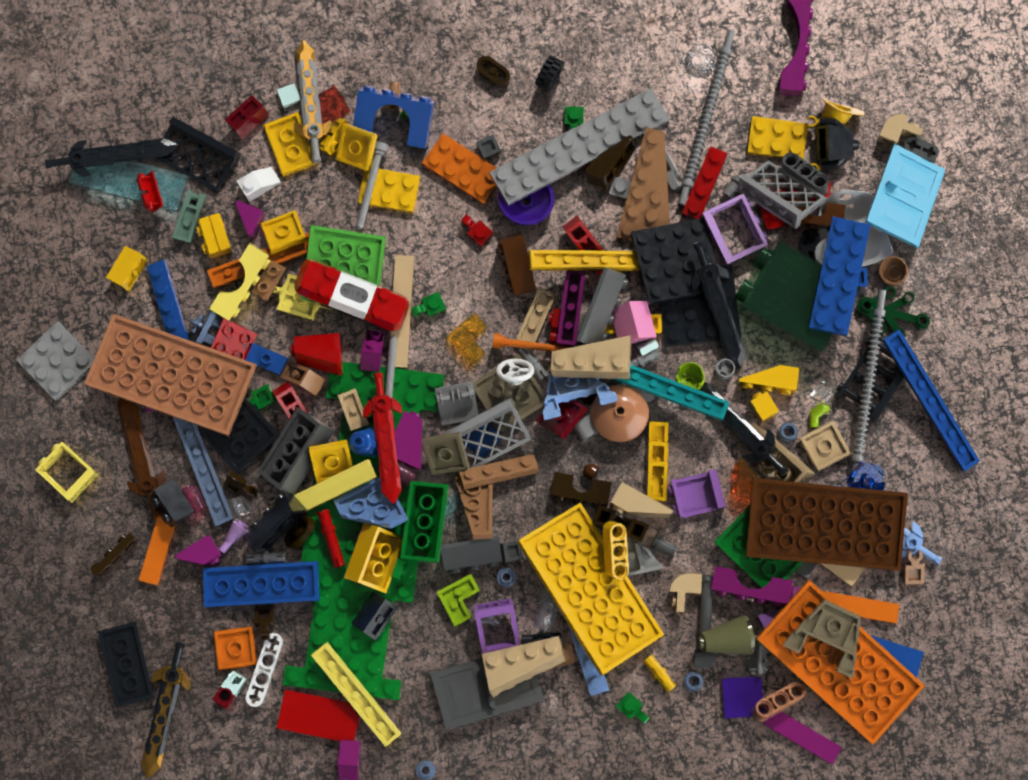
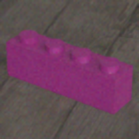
M566 271L557 345L576 347L586 271Z

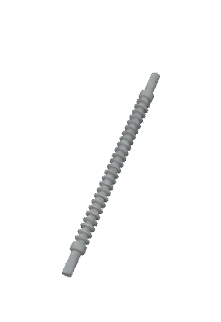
M881 289L878 291L876 309L873 310L875 318H872L874 323L871 324L873 326V329H871L872 334L870 335L872 339L869 340L871 343L868 346L870 351H867L869 356L866 357L868 359V362H866L868 366L865 367L867 370L864 373L866 378H863L865 383L862 384L864 386V389H862L863 394L861 395L863 399L860 400L862 403L859 406L861 411H858L860 416L857 417L859 419V422H857L859 426L856 427V430H858L855 433L857 438L854 439L856 444H853L855 449H853L854 454L851 457L853 465L850 481L858 482L860 464L864 459L862 453L865 452L863 451L865 445L863 443L866 442L864 439L867 436L865 431H868L866 426L869 425L867 423V420H869L867 416L870 415V412H868L871 409L869 404L872 403L870 398H873L871 393L874 392L872 390V387H874L872 383L875 382L873 379L876 376L874 371H877L875 366L878 365L876 363V360H878L876 356L879 354L877 350L880 349L878 346L881 343L879 338H882L880 333L883 332L881 330V327H883L881 323L884 322L882 317L885 316L886 312L884 310L886 290Z

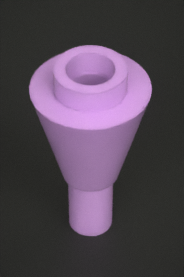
M233 520L226 540L219 550L226 553L232 544L249 532L247 530L248 526L241 520Z

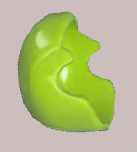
M686 362L678 367L675 379L678 383L700 390L704 385L705 375L700 365L695 362Z

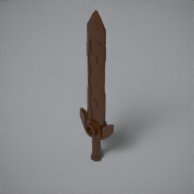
M119 398L117 409L130 451L135 477L138 482L137 484L127 481L128 488L135 494L148 498L151 517L156 519L161 516L158 508L153 506L150 496L154 489L164 484L166 475L164 470L157 476L155 475L137 405Z

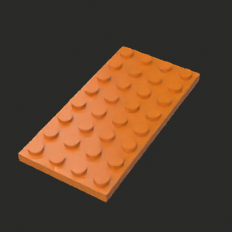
M807 580L756 639L873 745L925 685L862 627L859 629V638L856 646L857 655L853 679L835 670L843 651L808 635L800 653L782 646V643L823 599L835 604L816 585Z

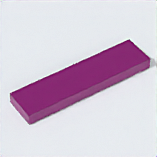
M783 712L765 720L763 723L765 726L833 765L842 748Z

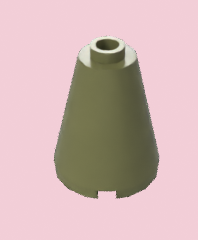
M746 615L739 616L702 632L700 637H698L699 648L703 649L704 652L753 654L754 651L751 648L755 647L752 625L748 626L746 622L749 618Z

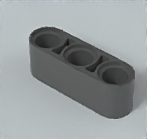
M787 153L783 156L782 169L823 196L827 195L829 180L825 174L795 153Z

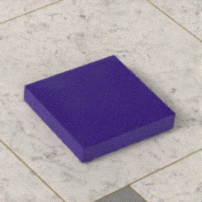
M761 676L722 679L724 718L752 717V708L758 701L763 699ZM758 707L759 712L764 714V708Z

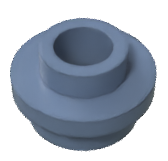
M784 423L780 426L778 435L781 440L791 442L797 437L798 430L794 424ZM786 429L791 431L790 436L785 435L784 431Z
M502 568L497 574V581L503 587H510L516 582V573L511 568ZM504 574L510 575V579L508 581H505L503 579Z
M690 672L684 677V686L689 691H698L703 686V678L697 672ZM691 678H695L697 680L696 685L693 686L690 684Z
M427 760L421 761L416 767V774L421 780H430L436 773L434 764ZM423 767L429 768L428 774H423Z

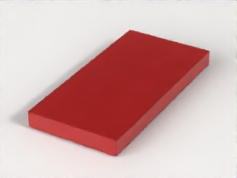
M285 689L277 729L336 741L355 740L360 715L349 702Z

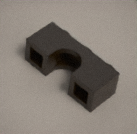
M554 473L550 497H554V501L565 502V500L573 501L574 505L581 503L582 506L586 503L591 504L592 508L598 509L600 505L608 506L612 482L593 479L592 486L588 491L578 492L573 487L574 475Z
M602 505L599 506L592 521L601 530H603L604 524L608 521L620 523L626 528L628 541L648 549L657 533V530L650 524L635 518L632 520L628 519L617 511ZM614 527V528H613V530H612V534H613V535L616 534V532H617V527Z

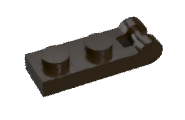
M130 532L123 534L118 539L116 547L107 550L104 554L105 558L100 563H94L91 566V572L97 576L105 575L139 539Z

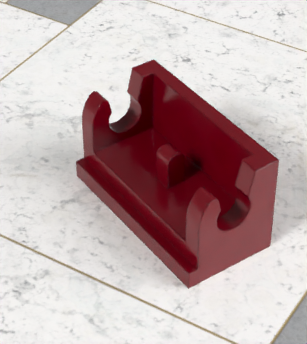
M251 95L224 120L231 130L235 131L237 136L243 140L269 114L265 107Z

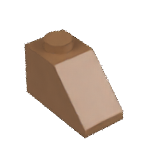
M291 361L288 362L280 376L281 379L314 396L321 390L322 384L325 381L324 378L309 368Z

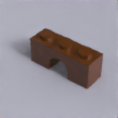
M826 203L824 214L817 217L809 214L801 220L800 226L808 227V230L811 231L827 229V232H829L833 216L844 219L846 205ZM796 207L802 212L805 210V207Z

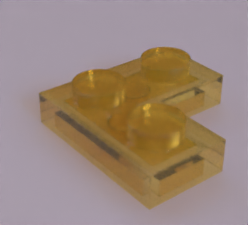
M473 313L446 336L447 340L470 366L485 355V352L474 339L486 330L487 326L476 313Z

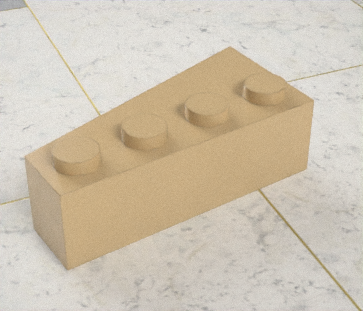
M630 335L552 351V376L630 379L632 344Z
M559 636L482 654L489 692L492 697L515 687L516 684L524 680L527 681L533 678L532 676L540 672L543 673L565 662Z

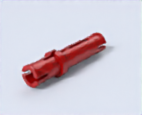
M329 509L320 511L317 515L322 527L321 534H324L333 568L343 567L346 564L335 533L336 526H333Z

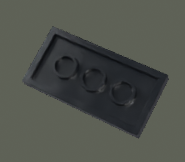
M137 621L98 631L115 707L119 708L155 698Z

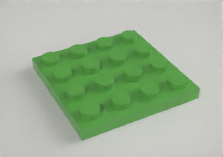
M311 225L306 260H316L380 286L386 237ZM301 296V301L309 300L308 298Z

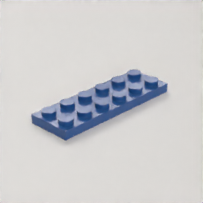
M832 217L809 329L847 337L870 224Z
M319 562L203 568L204 607L320 601Z

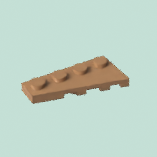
M454 474L472 538L493 539V483L464 490L459 474Z

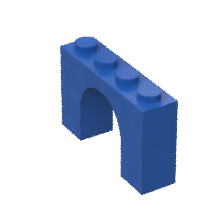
M365 85L364 88L361 87L358 90L353 126L373 133L376 114L379 108L389 104L397 105L405 110L410 120L407 145L425 149L428 146L435 101H431V98L426 96L415 98L410 93L402 92L399 95L394 94L393 90L382 89V91L375 90L373 86Z

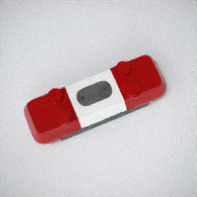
M312 259L303 262L294 284L296 293L308 298V301L379 329L383 328L393 332L399 330L409 309V300L405 296Z

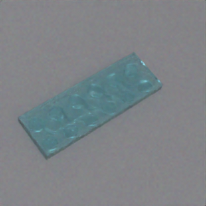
M125 161L109 165L86 167L91 174L88 177H82L73 170L69 183L143 203L141 194L145 193V191L139 190L136 182L137 175L141 173L147 175L154 171L163 202V207L161 208L178 212L189 177L188 175L143 163Z

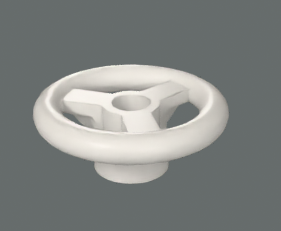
M508 359L497 366L496 374L500 379L511 385H519L533 376L534 367L530 362L523 359ZM515 364L523 365L527 368H520L515 366ZM508 366L509 372L503 374L502 369Z

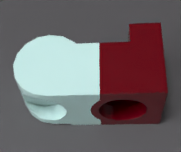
M233 670L213 697V702L229 711L247 679Z

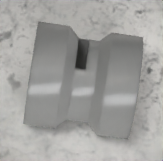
M721 359L716 364L715 376L723 381L729 380L735 371V365L730 359Z

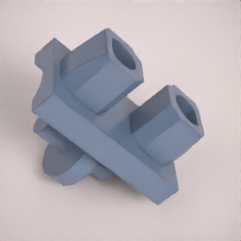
M213 311L208 312L203 324L201 322L204 316L200 314L196 320L190 319L189 323L193 325L191 332L196 334L198 328H200L194 340L195 343L206 346L212 345L215 337L207 332L210 327L218 331L222 320L216 316L217 313Z

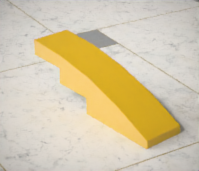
M649 421L647 496L656 501H666L668 421Z

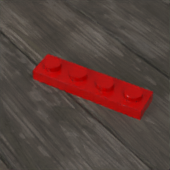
M710 146L682 216L692 220L701 218L700 215L706 207L727 157V152Z

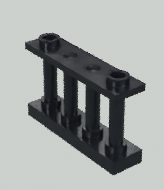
M869 337V339L866 342V345H871L869 340H871L872 337ZM882 343L878 344L880 347L878 350L892 358L885 345ZM867 347L845 383L840 382L835 392L838 394L835 398L837 400L843 394L859 405H862L860 400L863 397L848 389L847 386L852 379L861 384L865 383L863 378L866 377L857 371L862 363L866 364L868 362L866 357L869 354L867 351H870V348ZM879 363L875 366L877 372L887 377L891 383L887 388H882L876 383H872L874 385L872 390L880 397L877 404H869L871 409L868 410L870 412L868 418L873 423L879 418L904 378L900 370L892 372Z

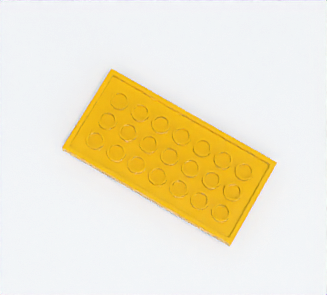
M581 503L517 541V544L601 676L664 635L629 578L617 580L606 574L603 537L592 523L591 518ZM619 565L615 568V574L619 571Z

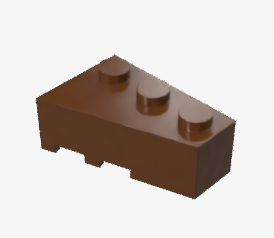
M520 232L500 237V244L497 245L500 256L503 255L505 260L502 263L504 273H508L510 281H507L509 292H513L514 296L537 291L532 270L529 269L528 252L523 234Z

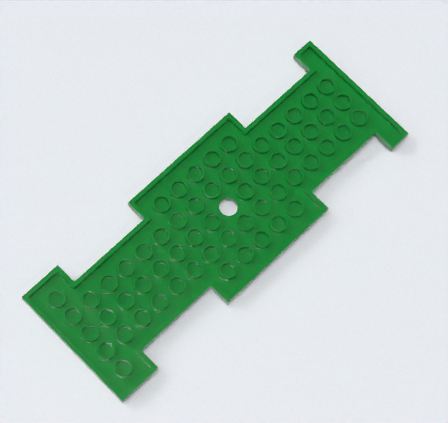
M342 362L343 375L329 373L326 399L339 400V394L356 388L364 409L368 401L377 396L373 374L383 373L382 380L385 395L387 367H381L379 372L360 370L361 364ZM395 368L392 397L401 405L402 414L391 409L393 417H395L394 430H396L404 411L408 413L413 411L419 415L421 411L439 413L435 388L444 386V374ZM343 411L338 441L347 439L349 446L350 436L354 432L365 430L369 427L374 428L373 412L367 417L369 426L351 432ZM350 450L353 466L370 459L377 476L376 478L380 477L379 455L376 457L360 456ZM398 462L402 489L398 500L406 514L413 468ZM314 474V477H313V484H312V486L318 484V483L316 482L315 474ZM344 493L308 511V517L313 518L315 528L303 544L301 562H319L320 601L314 602L305 668L285 665L282 685L341 693L311 656L313 652L328 642L372 697L399 700L402 681L383 678L391 619L376 640L351 623L372 592L377 593L392 604L394 601L413 603L419 562L406 561L405 565L408 566L405 577H401L400 581L391 578L386 593L345 579L344 576L357 543L356 534L361 531L363 523L341 517L333 500L346 494ZM329 509L333 526H336L335 533L346 564L336 569L333 568L324 534H321L322 527L317 515L318 512ZM405 522L391 529L381 528L403 537Z

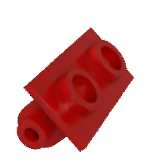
M154 171L147 175H144V173L138 174L136 182L139 190L145 191V193L141 194L144 208L154 213L163 207Z

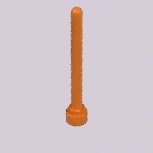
M494 333L492 348L496 349L509 346L547 352L571 348L507 339L506 336H502L499 333Z

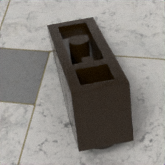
M629 135L602 152L587 165L585 175L588 183L608 190L636 149L632 136Z

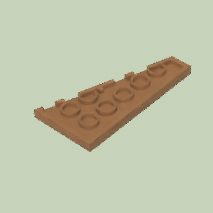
M646 127L617 233V238L631 241V231L670 224L665 132Z

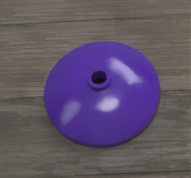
M551 184L509 206L506 205L498 191V205L501 212L508 220L518 225L531 226L542 222L549 216L554 206L555 198ZM526 200L528 204L524 205L522 204V201Z

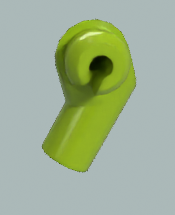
M818 403L810 411L809 428H819V417L823 414H828L830 411L828 404Z

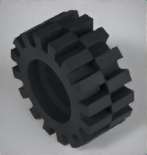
M550 55L540 69L535 85L547 92L551 91L563 70L565 62Z

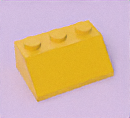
M363 523L344 578L386 593L397 558H399L403 537L381 527Z

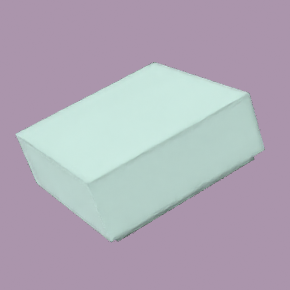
M294 83L277 89L283 108L301 102Z
M655 339L642 341L635 345L636 350L642 356L659 347Z

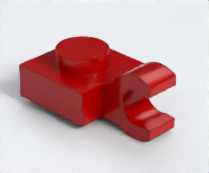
M467 214L461 219V222L470 230L467 235L480 247L494 234L481 220L475 223Z

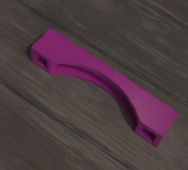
M787 0L786 7L791 12L796 23L798 44L794 57L781 71L778 95L800 97L802 91H806L807 80L804 79V73L808 71V62H805L806 55H809L810 51L807 37L811 36L812 26L808 25L809 20H812L813 8H810V3L814 2V0Z

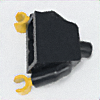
M815 116L807 118V120L814 121L813 125L807 124V128L812 129L819 125L816 127L817 160L821 165L811 163L816 169L822 170V172L836 170L846 163L848 157L853 156V150L859 149V140L853 139L852 130L846 129L845 125L837 119L820 118V120H817Z

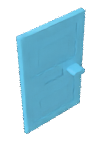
M894 144L865 223L914 248H919L945 169Z

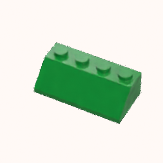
M410 481L406 510L408 520L405 521L400 559L410 562L439 563L448 484Z

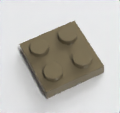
M460 432L422 439L431 475L469 469L470 465Z

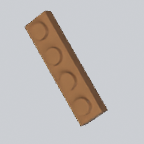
M534 454L459 471V476L463 489L466 490L539 473V468Z

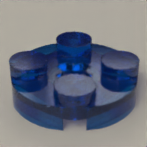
M862 461L851 472L847 480V486L884 490L886 487L884 476L886 475L883 468L879 465ZM866 478H869V485L865 484Z

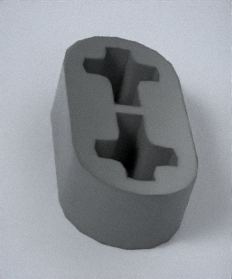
M909 137L903 144L904 149L930 162L935 161L939 154V150L934 144L917 137ZM911 142L915 143L914 146L916 148L910 150V146L907 144H911ZM929 149L932 150L933 154L930 157L927 156V151Z

